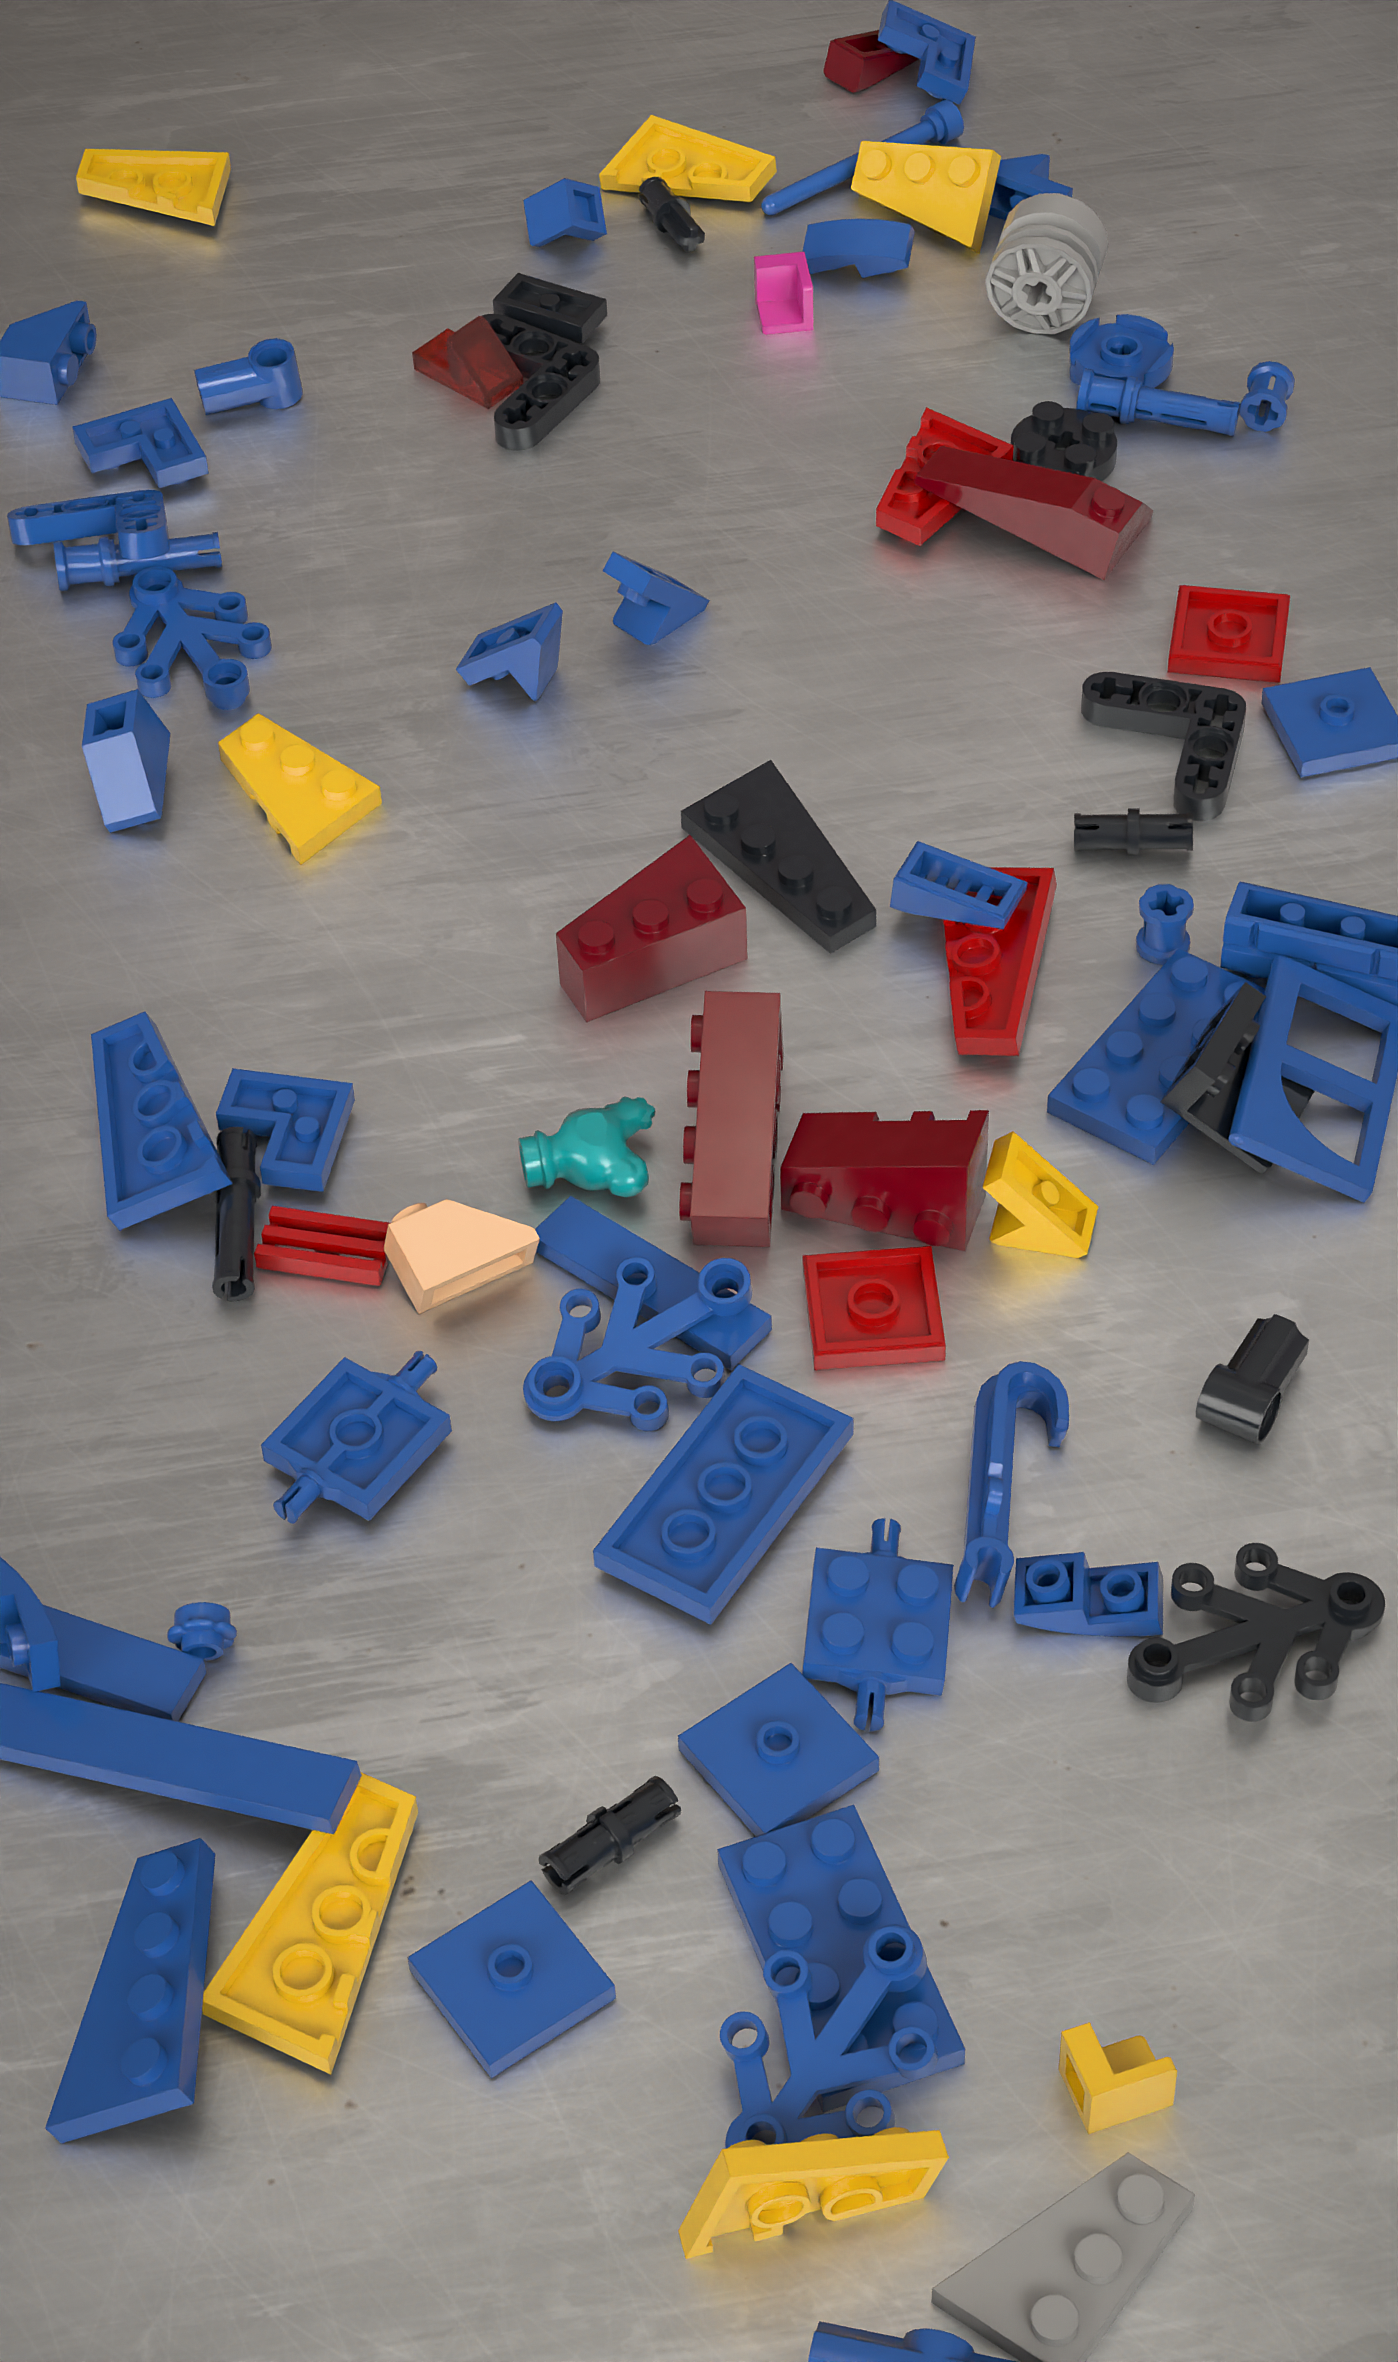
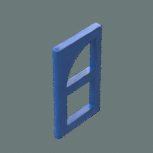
M1276 956L1272 960L1264 993L1266 998L1261 1005L1257 1021L1261 1026L1252 1041L1229 1135V1142L1240 1149L1364 1203L1373 1192L1398 1074V1007L1290 958ZM1298 996L1382 1033L1372 1082L1286 1044ZM1281 1076L1365 1113L1354 1163L1330 1150L1302 1124L1286 1098Z

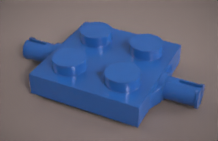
M416 1351L413 1357L396 1375L390 1376L385 1373L369 1371L344 1357L261 1444L264 1461L296 1480L273 1503L276 1513L283 1520L287 1518L289 1523L294 1524L316 1498L322 1497L327 1500H333L370 1521L452 1432L450 1415L424 1401L416 1392L437 1371L435 1361L428 1354L424 1357L423 1351Z
M886 1518L877 1519L872 1523L870 1552L858 1553L816 1547L802 1675L806 1679L836 1682L853 1691H857L856 1711L853 1721L857 1728L864 1731L868 1717V1707L872 1708L870 1731H877L883 1728L885 1695L907 1691L942 1696L945 1682L954 1565L906 1559L898 1556L901 1525L897 1521L890 1519L887 1541H884Z

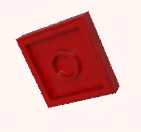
M1179 585L1167 672L1280 683L1290 595Z
M931 1246L802 1255L814 1370L945 1361L946 1344Z

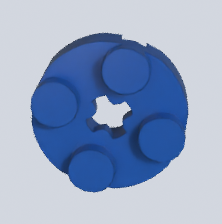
M1129 314L1116 315V323H1107L1100 326V317L1083 323L1071 336L1069 348L1070 379L1077 385H1080L1084 369L1087 368L1093 369L1096 376L1126 381L1129 376L1138 377V380L1142 381V386L1155 388L1168 378L1173 368L1174 347L1173 343L1170 345L1167 342L1168 332L1160 324L1141 316Z

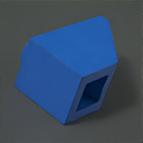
M74 301L9 325L0 340V397L52 405L59 404L68 387L76 382L78 370L86 356L91 355L95 349L96 328L94 324H90L87 303L85 301Z
M138 689L89 703L86 707L82 749L103 822L110 833L162 818L171 733Z

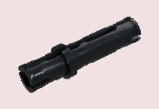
M229 1127L218 1133L216 1138L217 1152L233 1184L210 1193L211 1198L216 1203L215 1266L212 1288L213 1293L217 1297L222 1298L225 1295V1282H228L227 1301L247 1299L255 1290L253 1280L254 1208L256 1198L259 1199L261 1196V1181L255 1173L257 1136L253 1131L248 1130L245 1133V1146L242 1147L243 1127Z

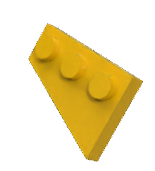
M650 115L601 171L599 178L601 190L640 193L639 187L648 178L655 176L664 179L675 196L752 202L775 175L777 169L775 156Z
M861 141L851 190L859 196L900 216L907 217L941 236H946L980 254L1001 156L990 149Z
M259 713L218 742L221 761L249 798L257 800L267 814L268 823L277 834L282 833L290 844L292 855L300 865L382 804L380 786Z
M893 2127L879 2131L872 2136L838 2139L836 2135L824 2133L810 2136L801 2142L766 2145L760 2140H746L726 2149H721L678 2230L685 2259L713 2252L711 2237L746 2228H751L754 2241L782 2235L784 2225L798 2220L809 2212L822 2209L826 2219L837 2221L923 2199L949 2158L940 2130L909 2132L906 2128Z

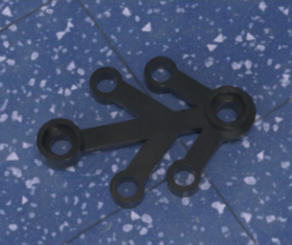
M1249 1543L1239 1549L1236 1555L1234 1570L1237 1582L1242 1587L1252 1591L1271 1589L1303 1602L1302 1604L1287 1609L1272 1605L1214 1584L1212 1572L1204 1565L1198 1563L1183 1564L1176 1568L1172 1575L1171 1598L1179 1608L1186 1611L1203 1610L1240 1624L1177 1644L1159 1637L1144 1640L1130 1652L1127 1667V1684L1133 1694L1144 1701L1153 1703L1165 1702L1174 1698L1181 1691L1184 1673L1257 1650L1248 1672L1238 1675L1233 1680L1229 1706L1233 1714L1244 1721H1260L1266 1718L1272 1710L1274 1685L1296 1637L1323 1628L1315 1651L1307 1652L1298 1659L1294 1684L1297 1691L1307 1699H1327L1336 1691L1339 1664L1349 1641L1365 1637L1381 1623L1385 1611L1384 1594L1374 1581L1357 1573H1337L1323 1580L1278 1564L1276 1552L1263 1543ZM1249 1563H1260L1267 1569L1254 1571L1246 1565ZM1196 1583L1203 1589L1189 1591L1183 1588L1182 1585ZM1342 1600H1351L1358 1604H1347ZM1155 1661L1164 1663L1166 1665L1162 1667H1155L1148 1664L1147 1662ZM1319 1671L1328 1678L1325 1680H1313L1306 1673ZM1245 1692H1255L1263 1699L1251 1702L1245 1700L1240 1695Z

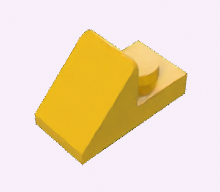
M1014 1131L994 1140L982 1186L998 1202L989 1237L990 1241L1000 1246L1080 1258L1086 1255L1091 1241L1098 1205Z

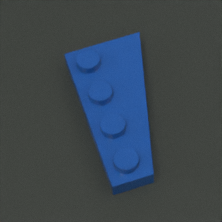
M144 1011L91 1034L107 1217L119 1231L233 1184L163 1037L149 1015Z
M201 1838L139 1857L136 1860L45 2127L61 2144L194 2104L216 1855Z

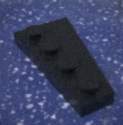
M772 760L765 762L681 810V828L830 954L876 927V908Z

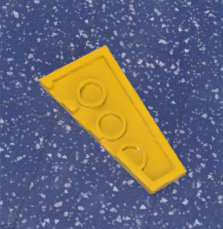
M362 1772V1776L335 1833L311 1831L203 1994V2015L330 2075L332 2074L418 1815L416 1796Z

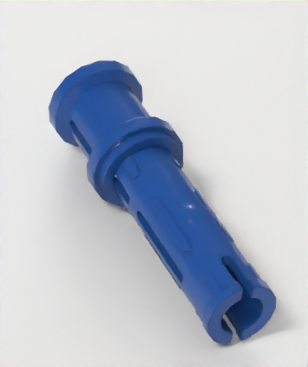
M1085 368L1080 383L1076 409L1119 417V421L1122 424L1134 423L1136 419L1234 436L1240 402L1217 400L1193 394L1142 386V381L1138 380V377L1129 376L1124 381L1096 376L1093 369Z
M218 532L169 539L170 551L168 553L143 560L124 559L121 556L119 544L115 545L114 539H108V537L99 538L97 544L65 547L62 542H54L60 592L68 591L70 585L103 582L106 587L114 586V583H119V577L136 575L141 570L153 566L166 567L172 571L207 567L220 568L222 567L220 551L197 553L199 550L219 549Z

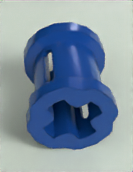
M1267 361L1257 364L1250 371L1247 378L1249 393L1245 394L1241 400L1239 410L1240 416L1248 427L1256 431L1268 432L1274 428L1281 427L1286 420L1288 407L1285 401L1293 393L1295 384L1294 376L1286 366L1278 362ZM1274 376L1276 380L1273 390L1268 389L1270 378ZM1263 403L1266 404L1264 416L1260 417L1259 411Z
M1158 884L1148 888L1140 898L1139 913L1144 922L1143 927L1136 936V948L1140 956L1148 962L1164 965L1178 948L1189 952L1191 942L1190 936L1186 931V922L1193 914L1194 903L1188 891L1171 884Z

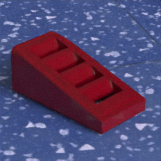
M879 30L831 40L823 72L830 80L855 93L873 86L919 60V58L907 53L901 54L893 51L885 43L877 40Z

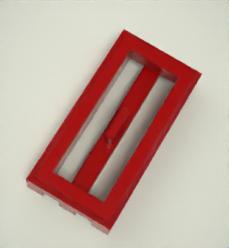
M279 1206L271 1207L268 1215L270 1224L264 1225L261 1233L263 1243L257 1244L254 1252L256 1268L376 1286L381 1285L389 1262V1258L384 1251V1244L390 1222ZM279 1245L311 1249L314 1252L279 1247ZM339 1254L373 1258V1260L345 1257Z

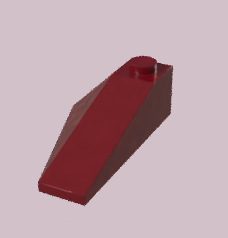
M945 446L938 448L916 475L914 484L1102 580L1107 578L1153 515V510L1143 502L1096 478Z

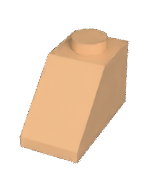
M445 1199L427 1207L426 1203H417L396 1214L392 1219V1223L388 1224L384 1251L418 1314H421L532 1264L540 1238L533 1227Z

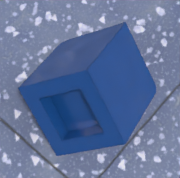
M564 178L523 200L529 241L532 246L542 247L564 235L594 241L607 234L600 187Z

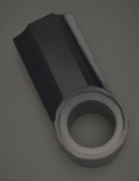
M1277 1314L1267 1319L1257 1318L1228 1365L1219 1363L1209 1374L1197 1402L1196 1418L1260 1445L1268 1436L1276 1420L1284 1390L1308 1352L1309 1339L1302 1335L1296 1323Z

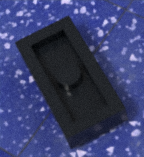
M517 273L493 299L494 314L510 317L583 344L607 317V300Z

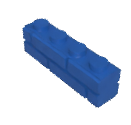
M1240 881L1238 883L1225 920L1220 968L1241 972L1251 978H1268L1273 958L1285 956L1398 1007L1397 915Z

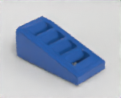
M917 841L893 879L890 907L914 915L1004 929L1026 892L1028 882ZM968 891L978 893L975 898L966 895ZM991 895L1002 897L998 906L987 903Z

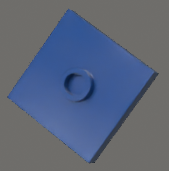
M1371 667L1263 688L1261 704L1300 777L1398 758V715Z
M789 1663L678 1735L679 1751L755 1836L805 1821L879 1771V1756L792 1663Z
M532 1880L407 1957L410 1972L491 2079L616 1999L614 1983Z

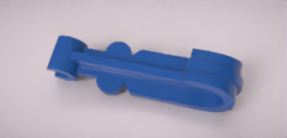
M1019 1361L1008 1364L999 1374L990 1377L981 1386L974 1406L964 1553L954 1584L955 1594L960 1602L967 1601L973 1580H980L985 1582L990 1588L989 1606L992 1608L996 1607L1001 1602L1014 1564L1013 1552L1008 1546L1016 1408L1033 1410L1043 1418L1047 1429L1048 1445L1051 1447H1060L1069 1427V1401L1066 1389L1060 1379L1051 1371L1036 1363Z

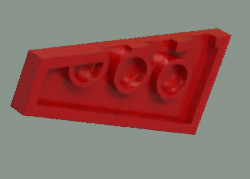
M989 867L1028 882L1027 889L1004 929L943 919L955 1041L958 1055L1019 1056L1057 883L1054 868ZM968 891L966 895L975 898L978 893ZM991 895L987 903L998 906L1002 897Z

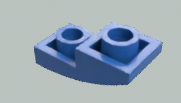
M879 219L824 221L807 226L802 252H805L810 274L835 270L843 266L855 264L861 277L866 278L908 268L915 231L910 224Z
M1084 1552L1016 1558L1014 1617L1016 1623L1049 1631L1090 1636L1129 1637L1163 1635V1575L1159 1562L1089 1568Z
M0 1557V1644L7 1643L13 1667L25 1665L33 1692L59 1687L61 1683L58 1639L51 1620L28 1583L13 1567Z

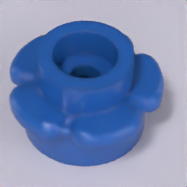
M209 1602L191 1603L178 1608L174 1614V1626L167 1632L169 1642L175 1644L182 1652L203 1658L204 1661H211L221 1657L224 1649L232 1646L234 1638L237 1636V1629L231 1625L229 1609L220 1604Z

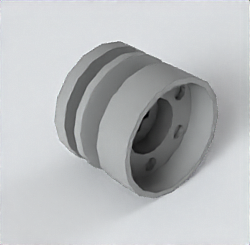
M1060 193L1034 195L1021 200L1009 212L985 280L988 299L1000 317L1013 327L1033 334H1056L1074 327L1086 315L1108 250L1106 229L1097 213L1082 201Z

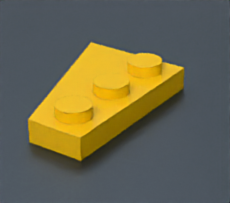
M85 149L76 174L79 194L215 226L230 175L231 164L229 152Z

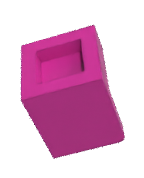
M805 252L754 256L755 302L762 333L770 335L813 330V285Z

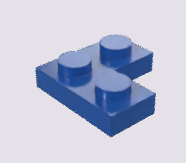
M889 0L882 13L877 40L885 43L897 53H907L921 59L917 87L926 90L928 94L937 99H947L956 104H961L969 87L976 37L896 1Z
M172 398L72 427L75 444L91 473L105 469H114L122 464L142 459L158 488L172 484H181L189 479L209 474L206 455Z
M232 1068L216 1111L218 1129L222 1131L229 1127H243L244 1134L251 1130L255 1135L270 1137L260 1165L262 1184L324 1192L355 1101L353 1083Z

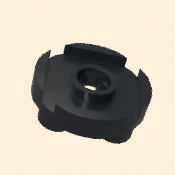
M1045 401L1036 404L1032 409V415L1021 420L1011 434V444L1014 445L1013 461L1094 477L1100 481H1103L1111 474L1116 464L1117 438L1114 433V421L1109 415L1104 413H1090L1080 409L1063 408L1059 403ZM1057 448H1065V450H1057Z

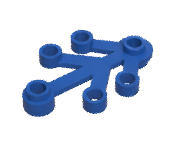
M153 566L138 572L133 579V585L129 591L130 602L135 611L124 631L118 633L113 638L112 643L115 659L119 664L123 666H137L141 664L135 672L140 693L148 698H158L170 691L169 669L182 647L202 673L207 699L221 710H233L240 707L245 702L250 691L247 668L238 660L220 659L207 640L237 644L239 653L243 657L259 659L268 655L272 649L269 628L257 622L244 624L248 619L246 599L240 593L226 592L219 594L184 588L176 574L166 567ZM183 609L213 612L215 620L189 616ZM159 616L166 627L148 658L145 637Z
M643 1257L625 1259L616 1270L618 1290L602 1347L580 1360L584 1336L599 1325L601 1311L598 1299L591 1291L587 1289L569 1291L560 1302L562 1322L552 1356L539 1360L531 1368L524 1380L523 1393L528 1408L536 1416L548 1421L569 1419L585 1408L630 1416L632 1424L642 1431H655L664 1426L669 1417L665 1393L660 1388L652 1385H644L635 1390H629L598 1383V1381L615 1371L686 1383L688 1390L694 1396L699 1398L713 1397L726 1381L724 1366L718 1356L709 1352H701L690 1356L656 1350L655 1348L714 1314L721 1317H732L742 1312L749 1305L752 1298V1286L748 1269L741 1262L731 1258H719L709 1262L699 1274V1291L636 1327L642 1303L654 1294L657 1280L655 1269L649 1260ZM640 1273L647 1276V1279L639 1285H631L625 1282L632 1274ZM722 1289H733L737 1292L736 1295L729 1298L715 1297ZM584 1305L591 1308V1311L584 1317H573L569 1314L577 1306ZM702 1369H710L716 1372L715 1377L709 1381H698L694 1378V1375ZM555 1386H563L569 1389L567 1393L558 1397L546 1396L547 1392ZM646 1402H654L660 1406L655 1413L650 1415H644L637 1411L638 1407Z
M889 1924L876 1929L870 1934L863 1947V1961L866 1967L817 2038L808 1998V1992L812 1986V1974L805 1958L800 1953L787 1949L777 1951L767 1959L763 1969V1977L770 1993L778 2002L791 2076L774 2101H772L762 2058L768 2051L770 2041L762 2020L751 2012L743 2011L730 2015L724 2021L720 2029V2041L728 2057L734 2061L743 2111L729 2126L725 2140L726 2148L738 2142L752 2140L757 2133L766 2130L776 2134L774 2144L801 2142L810 2136L824 2133L836 2135L838 2139L872 2136L879 2131L895 2126V2115L889 2100L881 2092L870 2089L854 2094L848 2101L844 2111L805 2118L803 2116L819 2094L898 2076L909 2080H919L927 2077L935 2069L938 2062L936 2046L931 2035L925 2029L918 2026L901 2028L892 2036L888 2045L846 2054L888 1992L908 1991L922 1980L927 1968V1958L920 1938L913 1930L903 1925ZM891 1943H900L906 1947L902 1957L896 1961H884L879 1957L883 1947ZM786 1967H795L801 1971L797 1981L791 1985L782 1986L775 1982L777 1974ZM753 2029L757 2031V2038L749 2047L737 2048L732 2045L735 2034L740 2030ZM911 2043H919L927 2048L926 2054L918 2062L906 2063L900 2059L901 2051ZM867 2107H878L884 2111L881 2121L873 2127H863L857 2123L859 2113Z

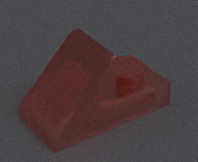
M483 316L476 317L456 332L447 328L412 352L414 370L487 409H490L524 383L520 370Z

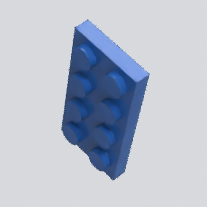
M1178 948L1050 1092L1047 1100V1113L1154 1165L1189 1124L1188 1121L1161 1103V1100L1210 1019L1245 982L1263 995L1266 988ZM1261 1006L1253 1018L1256 1022L1258 1021Z
M738 1364L594 1548V1567L712 1625L854 1435V1418Z
M854 1804L717 1849L718 1866L762 1970L767 1959L780 1950H794L805 1958L812 1974V1986L808 1992L816 2038L866 1967L863 1961V1947L870 1934L876 1929L889 1924H899L910 1928ZM891 1943L883 1947L879 1957L884 1961H896L902 1957L906 1947L900 1943ZM928 1966L922 1980L915 1987L905 1992H888L846 2053L888 2045L892 2036L901 2028L918 2026L925 2029L931 2035L938 2052L937 2065L927 2077L965 2064V2047ZM786 1967L777 1974L775 1982L782 1986L791 1985L797 1981L801 1971L795 1967ZM911 2043L901 2051L900 2059L906 2063L918 2062L926 2054L927 2048L919 2043ZM898 2076L819 2094L816 2098L824 2113L847 2105L850 2098L862 2090L870 2089L882 2093L917 2080H909Z

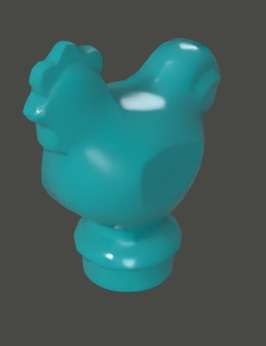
M624 1096L619 1102L607 1104L604 1108H582L569 1113L559 1131L552 1136H547L545 1133L537 1130L533 1136L518 1138L522 1170L527 1188L543 1185L545 1189H549L554 1184L555 1179L564 1178L571 1184L584 1190L599 1191L609 1189L613 1195L622 1197L637 1195L648 1185V1170L645 1161L628 1148L626 1141L640 1129H648L652 1126V1118L656 1112L655 1108L649 1105L644 1098L637 1097L631 1099Z

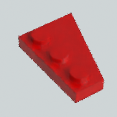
M926 407L921 417V427L917 435L911 437L906 447V458L901 468L895 470L876 508V526L921 546L962 509L914 484L916 475L938 448L945 446L1013 461L1014 445Z

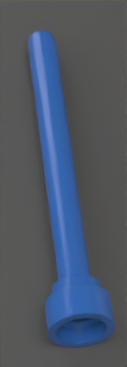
M943 100L927 108L925 115L920 119V123L881 142L921 145L929 141L930 143L939 142L940 144H945L963 134V119L959 109L952 101ZM859 152L766 196L761 203L763 212L767 215H775L852 178Z

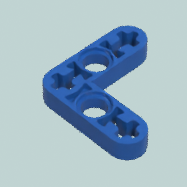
M139 490L31 505L12 510L7 514L11 541L17 545H36L117 533L121 556L124 559H150L170 551L163 494L157 490Z

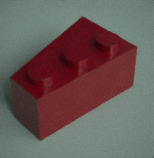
M689 835L556 933L560 985L584 1020L589 1022L747 960L746 907L693 837Z
M970 1110L967 1120H935L932 1111H913L911 1119L906 1121H879L877 1112L803 1113L780 1167L781 1210L797 1213L807 1218H819L855 1226L869 1232H881L921 1241L931 1246H943L966 1251L986 1196V1190L982 1186L987 1171L989 1110Z

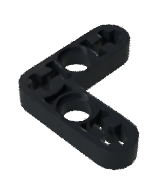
M485 314L475 318L469 324L470 352L474 358L528 379L494 412L496 441L505 449L514 451L526 450L537 445L600 384L599 355L590 347L500 314ZM531 352L544 353L537 356L524 355ZM541 396H558L557 398L548 400L537 399Z
M1099 672L1086 678L1082 684L1081 713L1084 718L1090 723L1101 727L1185 739L1175 776L1173 806L1179 814L1193 812L1194 821H1206L1220 815L1226 805L1244 733L1246 702L1243 697L1235 691L1225 688L1117 672ZM1132 702H1138V705H1132ZM1157 703H1167L1175 706L1177 709L1171 712H1159L1151 709L1150 706ZM1216 715L1224 716L1222 728L1212 726V721ZM1203 749H1214L1224 755L1220 758L1212 759L1201 757L1196 752ZM1198 780L1208 782V788L1205 789L1204 793H1196Z

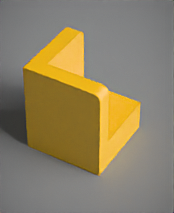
M1090 2022L1061 2031L1058 2070L1088 2134L1173 2106L1177 2069L1171 2057L1156 2060L1147 2040L1143 2036H1134L1101 2047Z

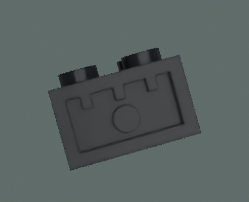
M1245 982L1210 1019L1162 1098L1161 1103L1254 1170L1263 1174L1273 1165L1272 1162L1240 1149L1229 1142V1135L1252 1041L1261 1026L1253 1018L1266 998L1265 995ZM1281 1076L1286 1098L1299 1119L1315 1091Z

